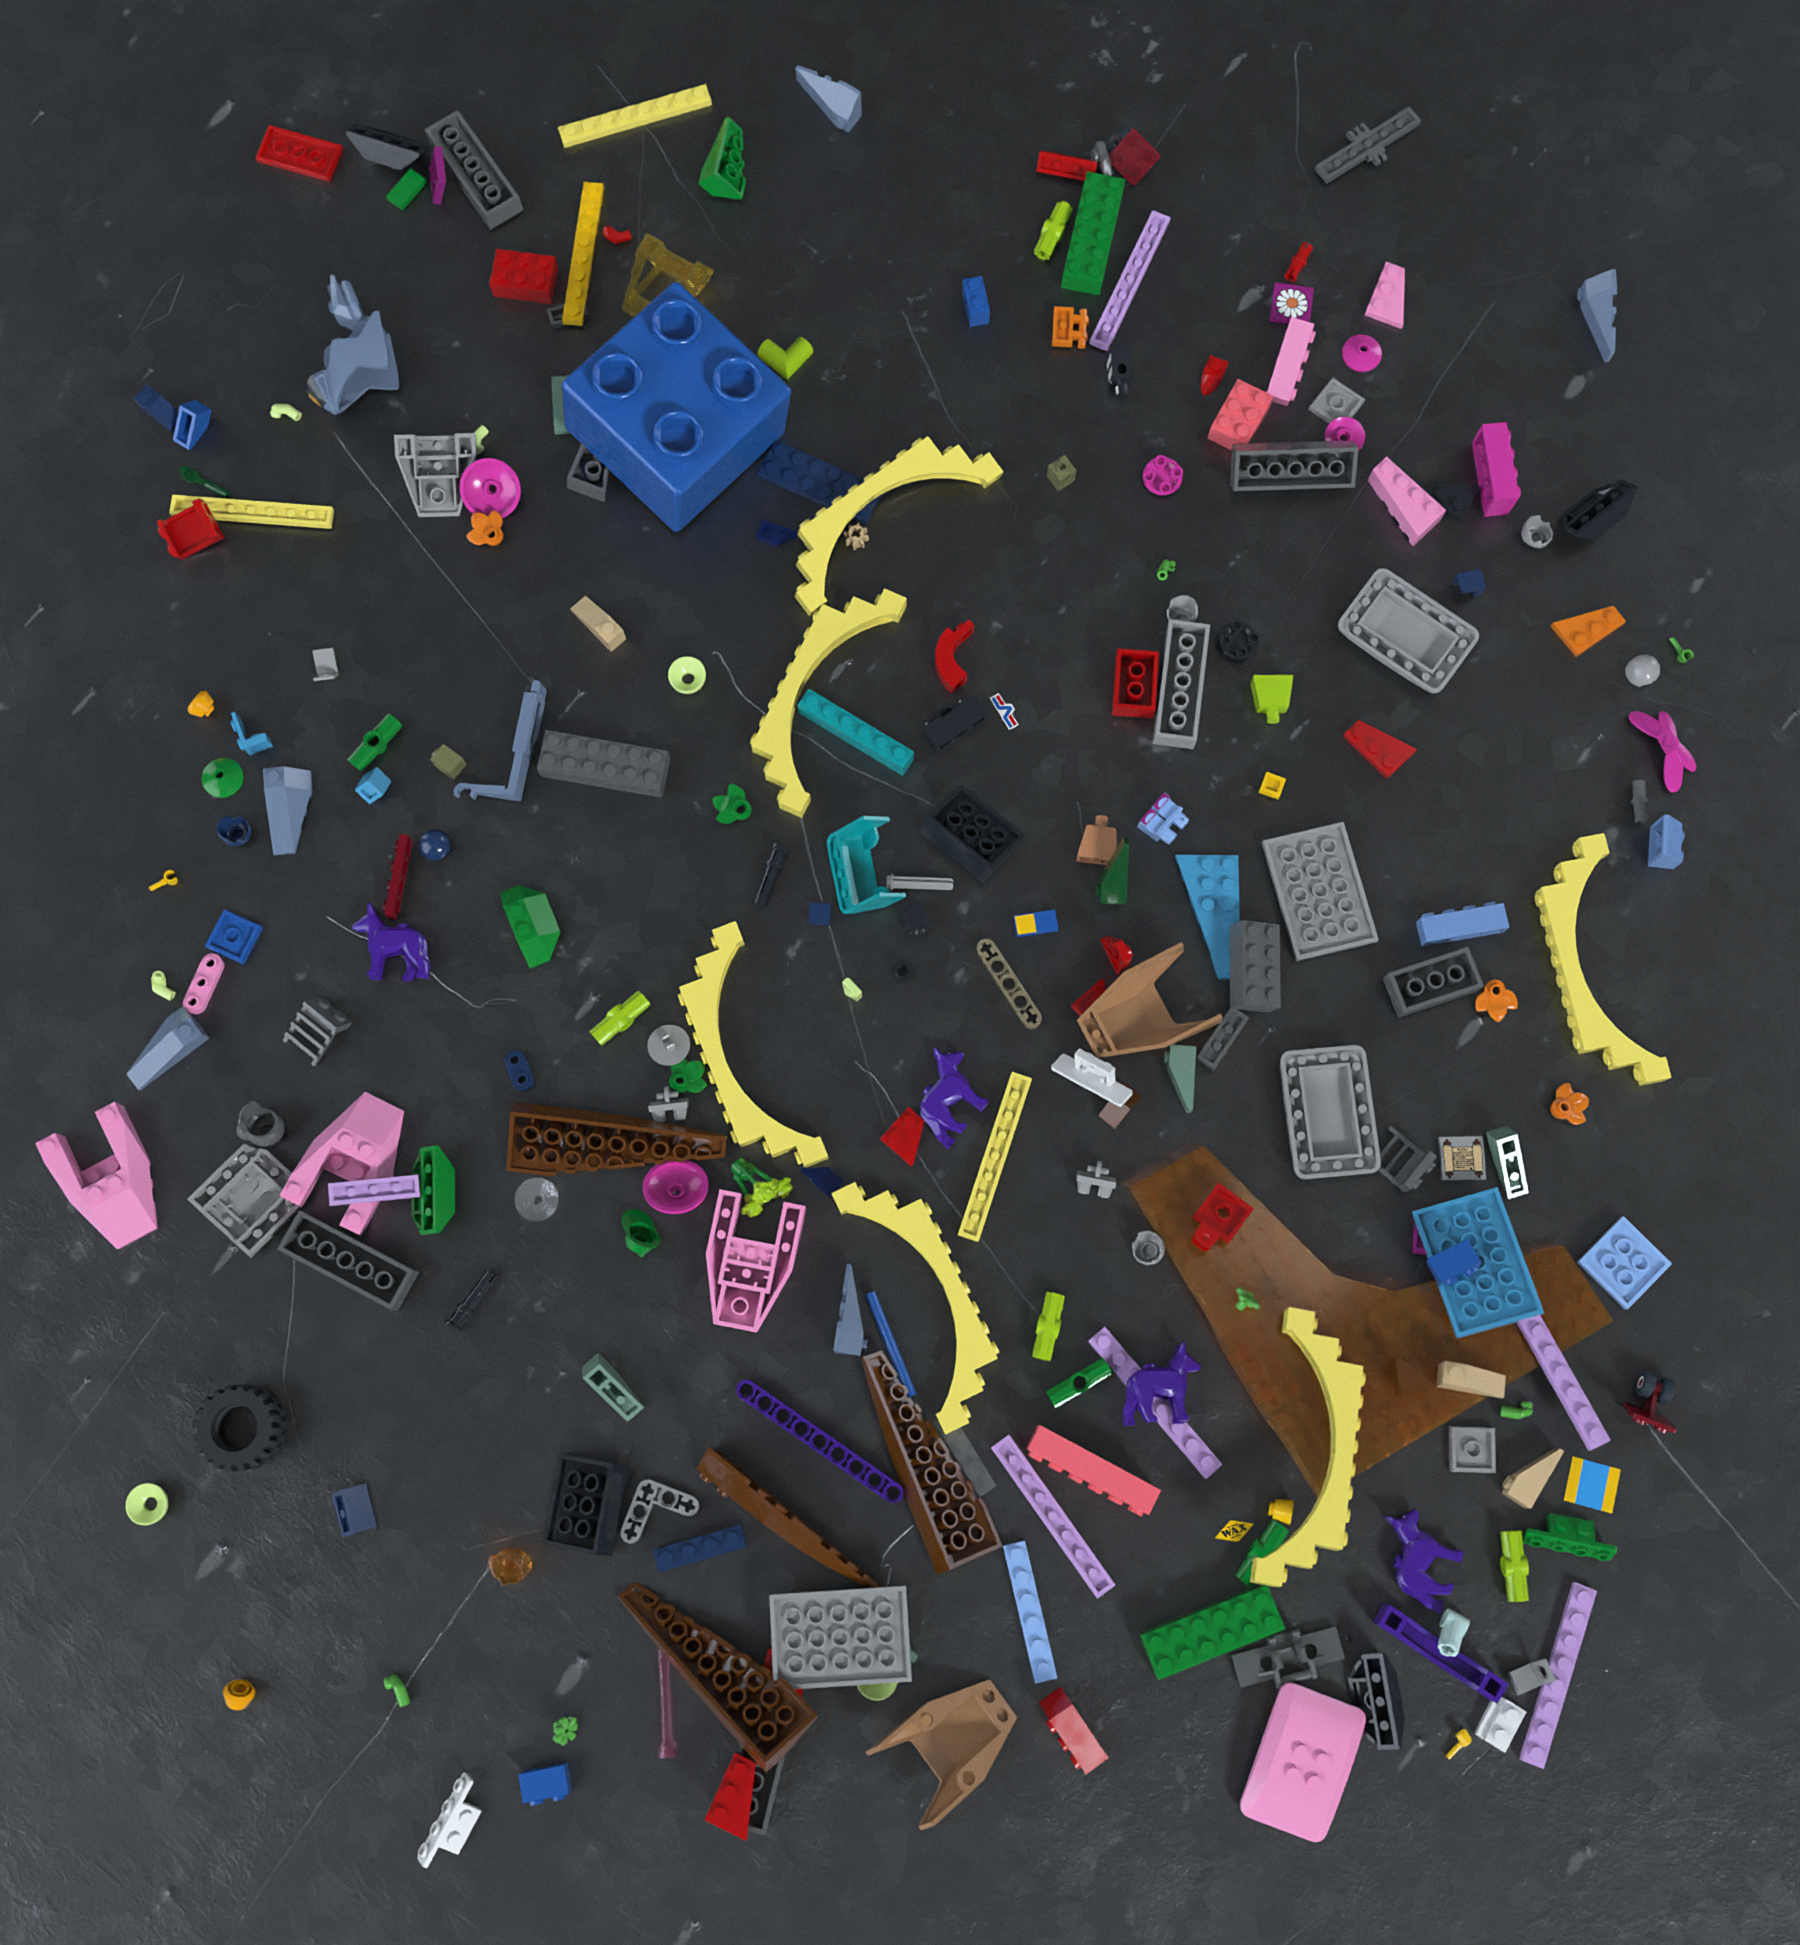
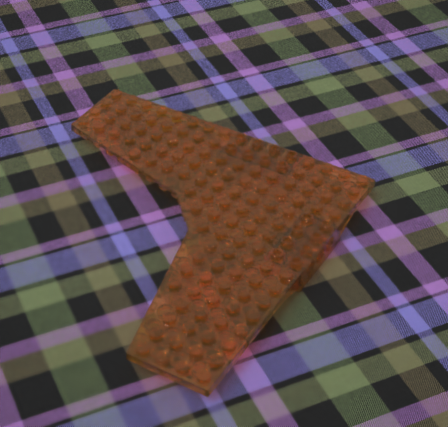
M1205 1146L1129 1188L1153 1229L1163 1240L1167 1252L1201 1306L1215 1332L1221 1349L1264 1420L1270 1424L1287 1448L1317 1499L1321 1493L1330 1460V1418L1326 1399L1314 1369L1294 1340L1287 1333H1282L1284 1310L1288 1307L1315 1312V1319H1318L1316 1332H1313V1334L1339 1339V1346L1342 1347L1340 1359H1337V1361L1363 1366V1373H1366L1365 1384L1361 1386L1360 1395H1363V1405L1358 1410L1361 1424L1359 1431H1356L1355 1440H1358V1450L1356 1454H1353V1463L1356 1465L1354 1477L1488 1397L1436 1387L1438 1365L1442 1362L1449 1361L1466 1364L1505 1375V1386L1540 1366L1517 1322L1456 1339L1436 1280L1394 1292L1334 1275ZM1219 1182L1253 1207L1254 1210L1229 1244L1219 1238L1210 1250L1203 1252L1191 1243L1193 1234L1201 1225L1192 1217ZM1218 1209L1221 1218H1228L1226 1209ZM1564 1245L1523 1256L1544 1310V1314L1540 1316L1561 1352L1613 1322V1319ZM1238 1287L1254 1294L1253 1298L1260 1304L1257 1310L1246 1306L1242 1311L1237 1309L1235 1305L1240 1300L1238 1298L1239 1294L1236 1292ZM1399 1357L1435 1385L1434 1388L1427 1392L1396 1395L1390 1366L1391 1361Z

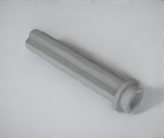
M891 874V876H887L886 887L891 888V890L893 888L952 890L953 878L893 876Z

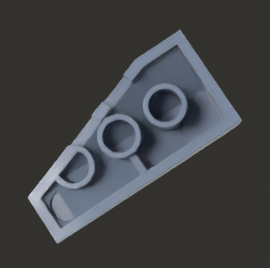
M1611 269L1586 279L1577 293L1581 310L1604 362H1609L1615 353L1616 327L1612 326L1616 314V307L1612 306L1613 295H1617L1616 269Z
M284 766L263 769L264 792L273 855L296 853L302 831V822L307 814L306 808L313 792L312 772L310 770Z
M847 1264L842 1293L843 1299L840 1304V1320L837 1323L833 1351L834 1353L861 1357V1352H866L868 1339H863L864 1332L852 1265Z

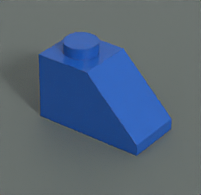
M197 400L181 404L173 441L188 450L192 449L208 428L212 409Z

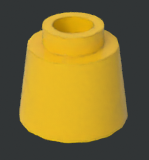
M1275 1499V1502L1270 1501L1268 1515H1272L1274 1520L1290 1525L1294 1500Z

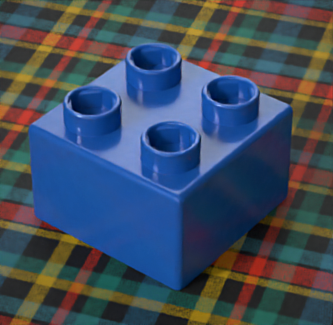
M674 282L562 382L565 428L580 443L595 455L673 531L678 532L772 446L775 440L777 441L784 434L791 389L680 283Z

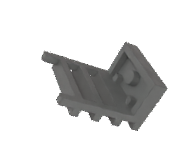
M322 997L304 1001L301 1011L297 1012L295 1021L291 1022V1027L285 1032V1037L282 1040L285 1043L291 1040L314 1059L311 1063L313 1066H317L336 1033L348 1029L352 1023L343 1012L336 1010L327 999ZM301 1020L326 1039L325 1042L300 1023ZM297 1030L320 1049L319 1052L295 1034L294 1031Z
M1390 1126L1388 1131L1394 1136L1380 1152V1158H1383L1397 1139L1401 1140L1404 1144L1383 1169L1380 1166L1378 1171L1382 1176L1389 1179L1393 1185L1395 1184L1403 1193L1411 1189L1416 1190L1423 1181L1420 1179L1425 1172L1428 1174L1436 1165L1433 1161L1437 1156L1431 1151L1425 1154ZM1409 1147L1414 1153L1395 1177H1393L1388 1171Z

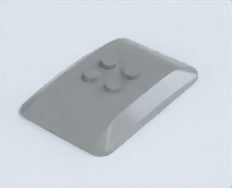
M1382 568L1372 575L1338 622L1339 631L1348 639L1401 676L1430 693H1439L1445 687L1479 639V633L1473 626L1391 571Z
M1358 1045L1285 1052L1280 1058V1069L1295 1174L1301 1179H1316L1376 1172L1381 1166V1158L1365 1050Z

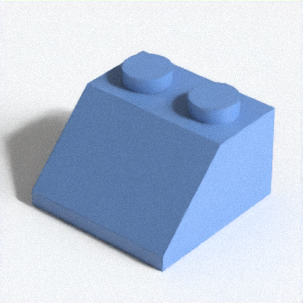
M1664 814L1650 826L1648 866L1674 869L1683 861L1684 852L1681 851V843H1683L1685 832L1682 831L1683 823L1670 815Z

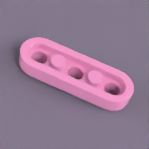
M211 953L203 957L185 995L183 1006L191 1014L197 1015L206 1009L224 970V960L217 954ZM210 961H214V965L212 967H209ZM205 980V984L200 986V982ZM196 999V1004L191 1006V1001Z

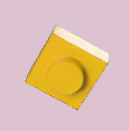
M1266 772L1258 793L1278 800L1286 779Z

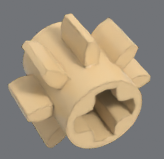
M859 523L854 526L848 525L849 532H844V538H847L846 546L851 545L854 550L859 547L864 548V541H869V536L865 535L867 528H862Z

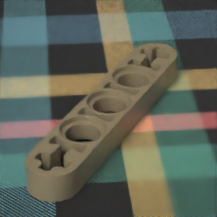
M982 939L977 944L976 952L1023 1025L1028 1029H1036L1042 1020L1039 1010L995 943L990 939ZM984 944L986 947L989 945L991 946L990 954L992 955V958L989 960V962H987L986 960L989 959V955L987 954V952H981L982 945ZM1000 961L1004 966L1003 970L1000 972L994 971L991 967L992 963ZM1005 979H1012L1015 982L1014 988L1006 989L1003 986V981ZM1023 996L1026 999V1005L1023 1007L1016 1006L1014 1003L1015 998ZM1029 1006H1031L1032 1008L1028 1011L1032 1017L1035 1015L1037 1016L1035 1024H1033L1032 1022H1027L1028 1015L1026 1012H1024L1023 1015L1021 1014V1012L1025 1011Z

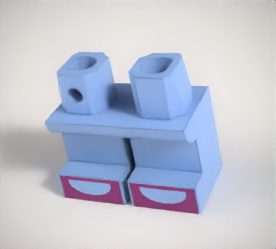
M1164 792L1139 821L1137 828L1158 842L1161 839L1170 845L1177 836L1170 829V826L1174 824L1182 830L1187 825L1189 819L1182 813L1183 808L1170 800L1171 797Z

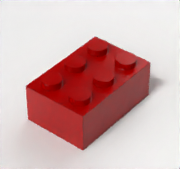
M496 249L489 284L493 296L552 304L559 270L556 258L549 255Z
M1117 649L1114 668L1112 716L1153 719L1156 708L1159 652Z

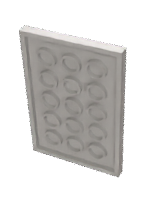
M1344 822L1262 841L1295 961L1379 941Z
M906 1585L769 1595L773 1680H778L781 1677L793 1689L912 1682Z

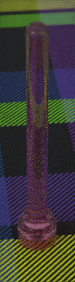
M658 1648L662 1743H660V1748H658V1758H671L677 1756V1748L671 1740L668 1659Z

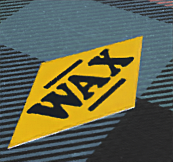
M1230 1520L1215 1538L1239 1542L1253 1526V1523Z

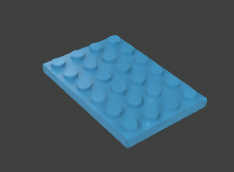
M1498 1187L1412 1211V1216L1427 1258L1468 1239L1481 1261L1480 1267L1477 1268V1273L1466 1277L1464 1274L1458 1277V1281L1450 1286L1445 1284L1439 1286L1437 1283L1456 1339L1544 1314Z

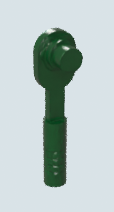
M186 466L179 468L180 477L190 484L199 483L225 498L230 496L229 490L201 478L196 470Z

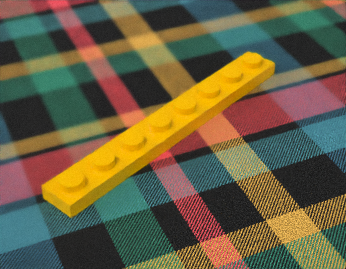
M584 182L562 318L565 325L583 326L604 193L603 183Z

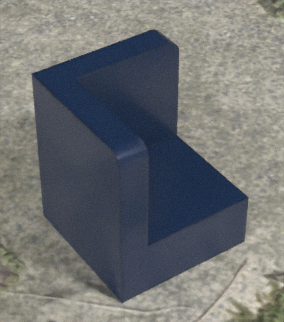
M1481 569L1459 573L1452 581L1453 585L1459 584L1462 594L1472 592L1473 597L1482 595L1486 589Z

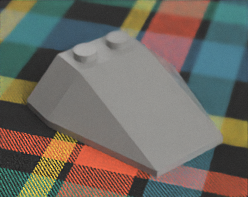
M456 433L450 436L394 435L395 457L418 516H460L463 506L460 495V480L466 468L475 462L477 455L476 433Z

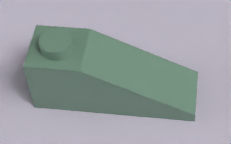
M1170 1045L1168 1050L1164 1051V1063H1167V1071L1185 1112L1191 1113L1193 1111L1196 1046Z
M1507 1126L1486 1132L1490 1152L1506 1198L1510 1199L1529 1193L1518 1135Z
M597 1353L582 1366V1378L627 1422L644 1408V1405L626 1382L600 1353Z

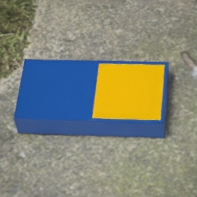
M1055 910L1013 916L1016 937L1051 933L1059 930Z

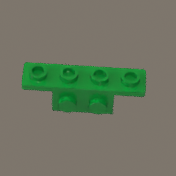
M1549 1513L1547 1516V1532L1529 1528L1522 1537L1523 1543L1529 1544L1532 1547L1549 1548L1556 1552L1563 1551L1577 1556L1597 1558L1601 1561H1610L1617 1552V1546L1595 1542L1593 1521Z

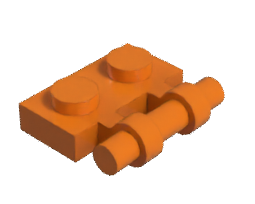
M1054 306L1052 346L1072 347V340H1076L1079 349L1086 347V342L1088 341L1086 329L1089 324L1086 309H1081L1079 315H1074V307ZM1073 324L1079 326L1078 331H1073Z

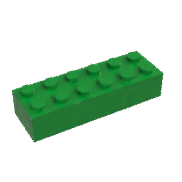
M1087 172L1061 288L1100 296L1125 179Z
M1259 1584L1139 1633L1154 1675L1160 1680L1282 1631L1285 1627L1268 1585Z

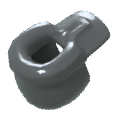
M251 1100L238 1114L236 1133L242 1140H249L261 1147L271 1146L279 1142L284 1134L282 1118L274 1110L263 1107L260 1103Z

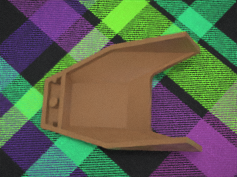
M1182 942L1123 972L1077 1019L1096 1058L1165 1048L1222 1022L1223 1017L1219 1014L1209 1020L1176 1024L1160 998L1154 983L1184 952Z

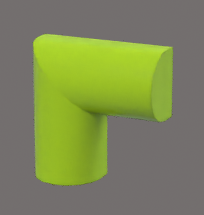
M798 337L786 351L772 340L767 339L761 344L757 355L788 380L813 354V348L803 337Z

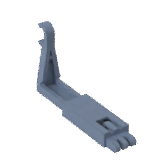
M538 680L533 681L530 692H524L512 748L515 755L508 788L497 785L459 783L454 788V795L457 798L461 796V791L465 789L471 790L469 795L474 800L478 795L513 801L522 800L529 761L534 759L547 692Z

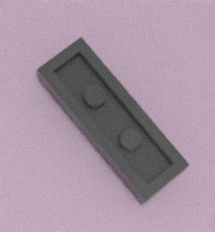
M1229 1009L1196 1059L1214 1071L1249 1017L1237 1009Z

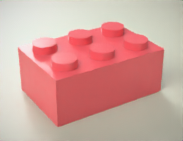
M1237 379L1213 422L1207 439L1232 450V444H1250L1267 414L1274 396Z

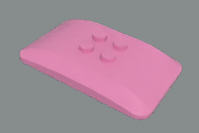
M1288 1682L1282 1685L1240 1800V1809L1243 1814L1251 1819L1309 1841H1322L1327 1835L1358 1750L1366 1723L1364 1712L1356 1706L1295 1683Z

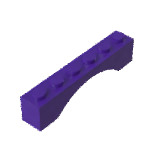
M1383 1603L1373 1620L1374 1624L1488 1700L1498 1704L1508 1686L1507 1682L1460 1652L1455 1657L1441 1654L1437 1647L1439 1638L1389 1604Z

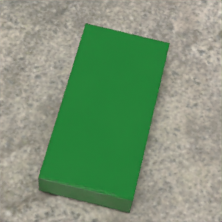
M410 169L386 198L390 203L403 211L425 186L427 181L424 177Z

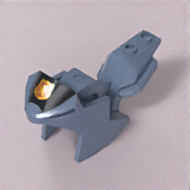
M330 275L331 284H328V292L331 296V301H329L330 313L334 314L339 325L349 328L353 332L348 338L342 339L338 337L336 340H332V343L325 348L324 365L326 370H321L309 377L306 393L318 406L331 412L333 415H338L368 389L398 390L399 375L390 334H386L383 328L380 311H374L370 317L366 316L351 283L344 280L341 282L342 284L338 285L335 276Z

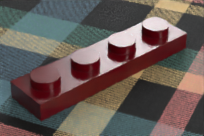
M400 834L399 840H396L394 847L396 857L391 862L392 878L387 883L388 898L383 904L384 915L389 920L398 921L413 843L410 836L406 834Z

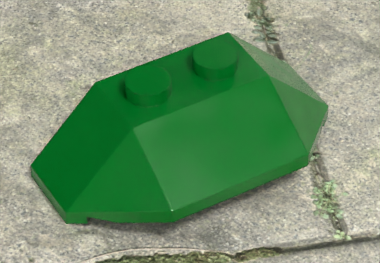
M521 885L500 892L503 907L530 969L550 961L561 931L546 894Z
M429 1146L419 1149V1156L411 1172V1175H418L420 1197L411 1198V1216L419 1229L420 1235L440 1233L455 1213V1169L439 1146Z

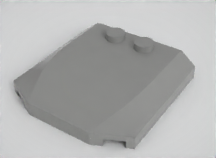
M243 1144L187 1199L250 1258L302 1208L280 1197L292 1172L267 1150L250 1147L246 1144Z

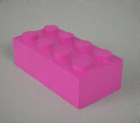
M1507 422L1482 424L1472 442L1479 487H1481L1480 495L1484 517L1508 515L1521 496L1520 486H1517L1516 481L1518 471L1513 463L1514 449L1510 445L1511 431L1507 428Z

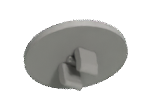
M664 1025L657 1028L650 1035L647 1044L648 1052L651 1058L658 1064L665 1066L675 1065L684 1060L689 1053L690 1039L681 1027Z

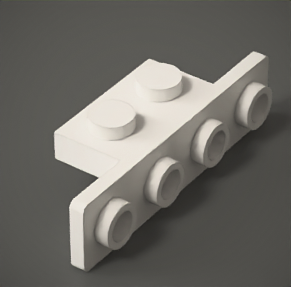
M1080 1048L1074 1054L1075 1059L1062 1054L1051 1066L1053 1071L1119 1107L1132 1095L1131 1089L1115 1081V1067Z
M463 1772L461 1777L456 1780L450 1798L444 1802L438 1820L432 1824L426 1842L419 1848L417 1858L425 1868L430 1864L438 1847L459 1854L481 1813L479 1807L464 1802L473 1784V1780L468 1773Z

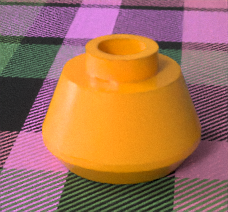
M200 691L187 708L188 712L198 717H203L204 715L208 717L215 708L212 705L214 701L207 691Z
M242 1679L233 1680L228 1683L223 1689L226 1705L233 1710L246 1708L255 1696L254 1686Z

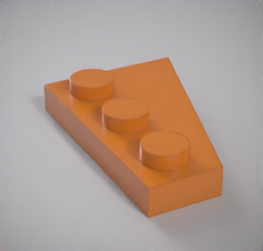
M1614 606L1554 622L1551 624V627L1573 655L1577 657L1624 625L1626 620Z

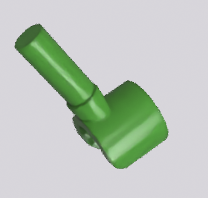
M1674 637L1669 639L1678 652L1677 660L1680 663L1687 662L1684 654L1688 659L1694 657L1693 652L1689 649L1684 650Z

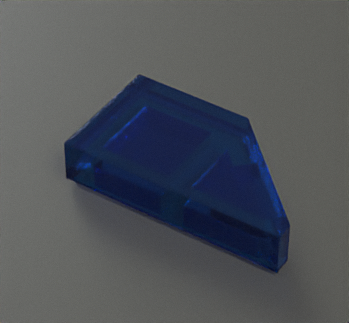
M762 520L756 541L776 547L796 538L798 531Z
M803 1167L800 1169L828 1198L844 1183L829 1167Z

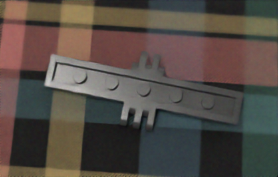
M1408 107L1371 131L1362 122L1359 124V127L1356 126L1352 131L1350 130L1346 133L1351 144L1317 164L1315 171L1327 184L1364 160L1367 162L1372 161L1375 166H1378L1381 162L1387 160L1384 147L1419 126L1421 120Z

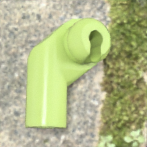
M274 404L270 411L271 416L274 418H280L281 414H287L293 420L298 421L302 416V413L290 404Z
M483 425L474 432L476 433L477 455L484 451L481 440L489 433Z
M162 971L153 972L151 977L153 991L171 1001L176 992L167 988L166 978Z

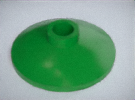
M218 758L211 761L202 773L204 789L210 795L217 798H226L234 795L241 788L244 780L241 766L229 758ZM220 773H223L222 778H217Z

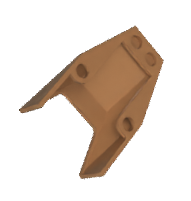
M989 1679L927 1702L865 1752L867 1755H871L906 1741L912 1742L940 1782V1786L918 1826L920 1830L935 1826L984 1781L1017 1716Z

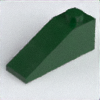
M1128 837L1122 838L1100 876V884H1096V896H1099L1101 904H1126L1129 860Z

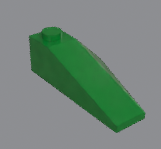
M729 117L724 120L702 168L698 184L712 196L741 199L743 198L746 178L742 174L745 164L741 160L743 135L742 129Z

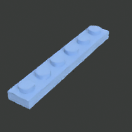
M1025 1540L1003 1545L1034 1682L1036 1684L1057 1679Z

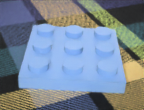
M1624 1216L1620 1217L1577 1261L1624 1310L1629 1309L1672 1264Z

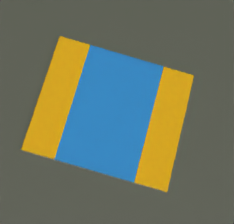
M1572 1457L1564 1501L1612 1514L1621 1469Z

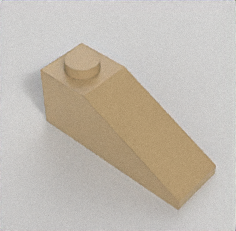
M584 596L570 608L610 652L626 640L623 629L588 597Z
M1444 1361L1438 1365L1436 1387L1504 1398L1506 1376L1466 1364Z
M1552 1449L1511 1476L1509 1475L1503 1482L1502 1487L1504 1489L1502 1494L1523 1508L1531 1509L1564 1451L1562 1449Z

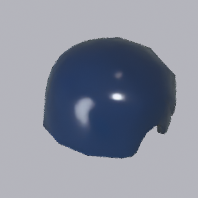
M226 815L218 821L216 827L219 838L229 846L244 845L251 838V825L240 815L237 817Z
M430 829L424 832L418 842L421 855L431 861H439L445 858L451 848L449 836L439 829Z

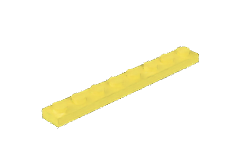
M706 84L566 124L558 127L564 148L711 106L712 102Z
M172 495L169 512L171 516H174L193 506L192 501L199 498L206 501L215 520L332 529L334 509L330 506Z
M1015 1072L1011 1073L958 1236L979 1242L1032 1081L1030 1077Z

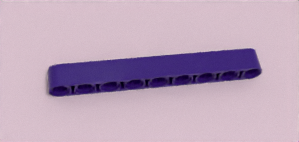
M743 1380L737 1385L736 1393L740 1399L890 1503H896L902 1499L903 1489L899 1483L750 1380ZM745 1384H750L753 1388L752 1394L748 1397L743 1396L741 1393V1388ZM764 1396L769 1397L771 1400V1405L768 1409H762L759 1405L760 1399ZM781 1409H786L789 1412V1419L786 1422H780L777 1418V1414ZM799 1422L806 1423L808 1427L807 1432L803 1435H799L795 1430L796 1424ZM819 1434L823 1435L826 1439L825 1445L821 1448L814 1445V1438ZM840 1447L843 1449L844 1457L842 1460L837 1461L832 1457L834 1448ZM859 1460L862 1463L863 1469L860 1473H853L851 1471L850 1464L852 1461ZM877 1473L881 1476V1483L878 1486H872L869 1483L868 1478L870 1474ZM890 1486H896L900 1491V1495L896 1499H891L887 1495V1489Z

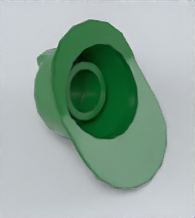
M629 1209L623 1213L621 1220L626 1232L625 1243L630 1250L636 1252L639 1257H643L652 1248L660 1245V1235L650 1216L638 1209Z

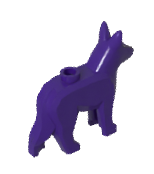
M368 902L367 914L363 915L352 925L353 930L368 934L371 968L367 972V977H370L371 980H382L385 959L403 953L407 969L406 973L402 976V981H413L415 976L416 978L429 979L431 963L428 956L426 938L417 930L410 929V925L398 924L397 928L386 927L377 915L375 908Z
M934 1047L933 1053L937 1060L940 1079L934 1086L930 1084L923 1091L922 1094L925 1097L921 1101L920 1115L932 1129L937 1140L945 1148L949 1149L955 1140L948 1136L947 1129L961 1134L968 1125L954 1120L948 1107L963 1099L982 1112L989 1101L986 1098L982 1099L977 1096L969 1086L967 1079L959 1072L957 1066L964 1057L962 1051L942 1054Z
M1185 1341L1181 1345H1177L1175 1354L1166 1368H1156V1364L1143 1365V1369L1135 1371L1127 1380L1126 1401L1122 1416L1123 1426H1135L1133 1418L1134 1412L1137 1409L1145 1423L1158 1422L1157 1416L1153 1414L1151 1408L1154 1397L1168 1400L1173 1424L1186 1423L1185 1421H1189V1415L1186 1414L1184 1406L1187 1389L1186 1375L1188 1372L1199 1371L1201 1365L1186 1353Z
M1416 1508L1398 1516L1396 1519L1391 1516H1384L1394 1527L1398 1537L1404 1544L1401 1555L1397 1554L1393 1563V1567L1396 1568V1580L1401 1590L1420 1601L1426 1608L1442 1613L1444 1601L1436 1600L1432 1595H1451L1454 1584H1439L1424 1571L1429 1568L1436 1556L1461 1562L1464 1551L1458 1549L1450 1550L1438 1543L1430 1534L1418 1529L1419 1512Z

